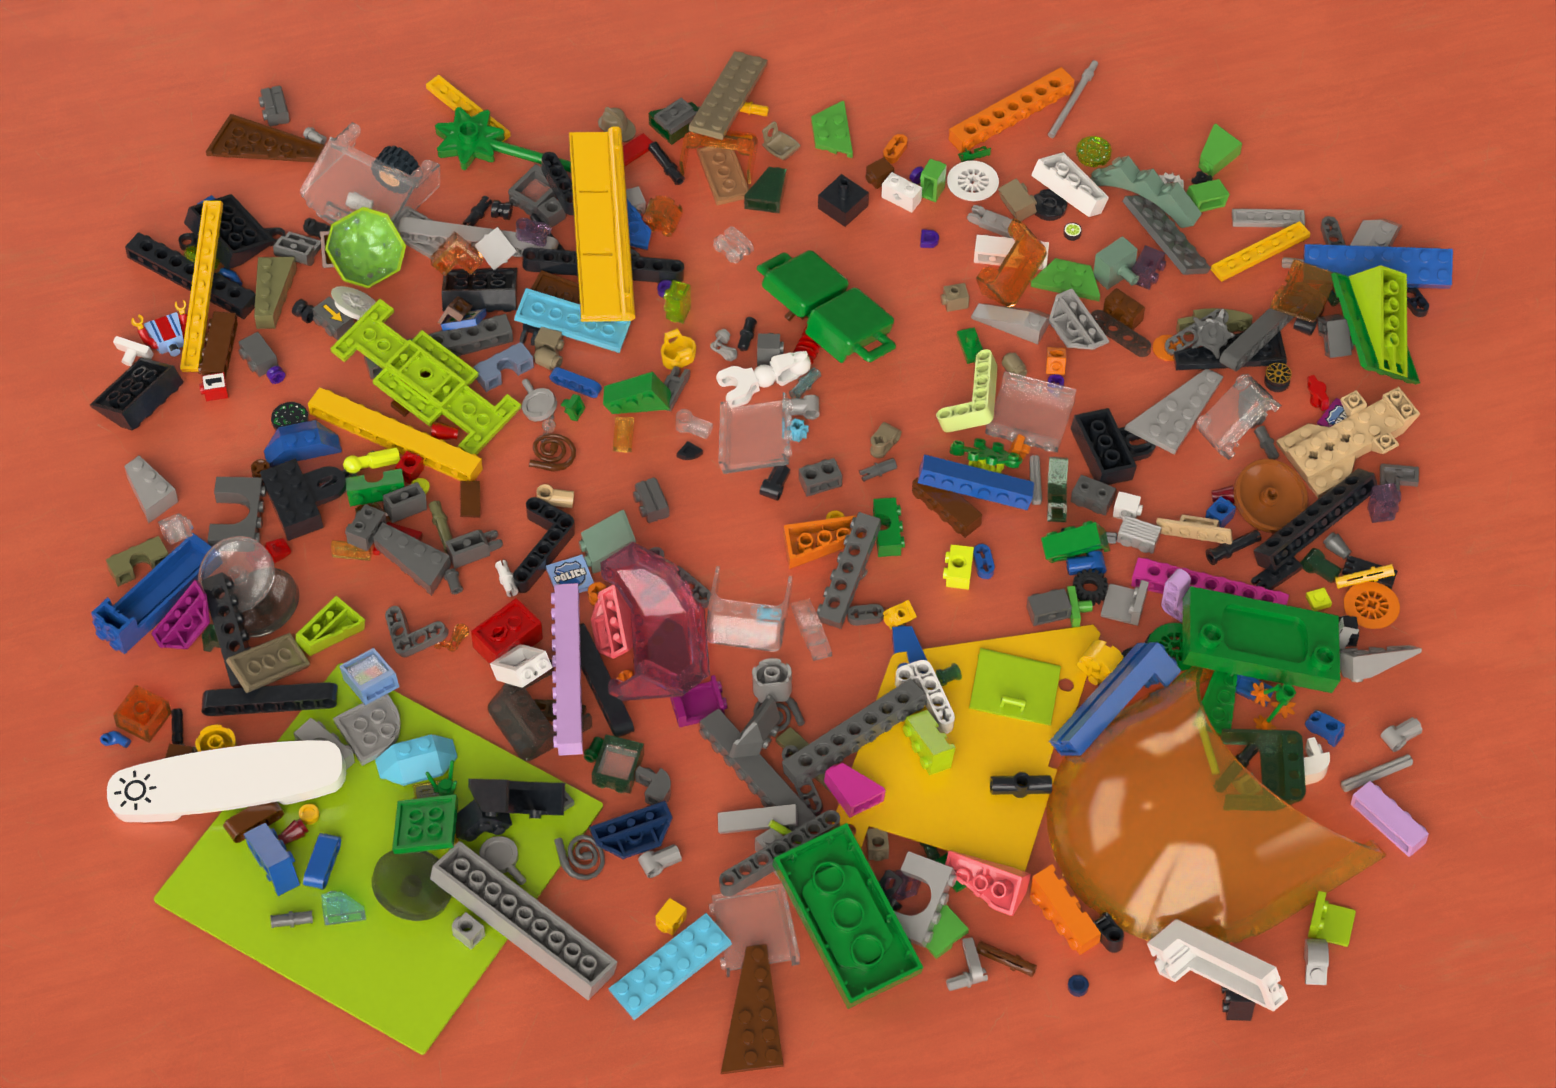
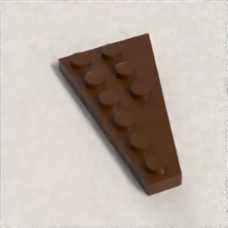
M230 114L206 150V155L319 163L326 151V145Z
M767 944L746 946L721 1074L783 1067Z

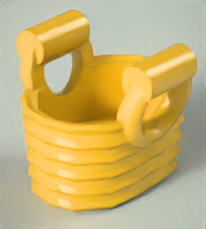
M678 328L664 333V344L660 350L663 365L667 369L673 370L675 366L682 368L693 363L696 354L695 341L690 337L682 336ZM677 336V339L671 343L668 342L669 339H672Z

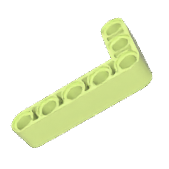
M981 350L976 355L972 402L945 407L937 412L936 417L944 432L989 424L993 420L998 366L990 350Z

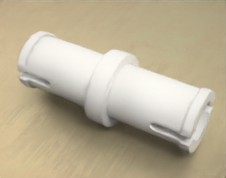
M500 560L495 564L500 576L499 581L504 586L508 597H511L510 592L512 596H516L519 591L513 581V573L510 572L507 561L502 560V565Z

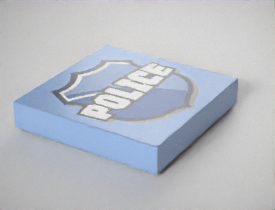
M583 555L546 565V570L553 587L558 584L578 583L579 593L588 591V587L594 583Z

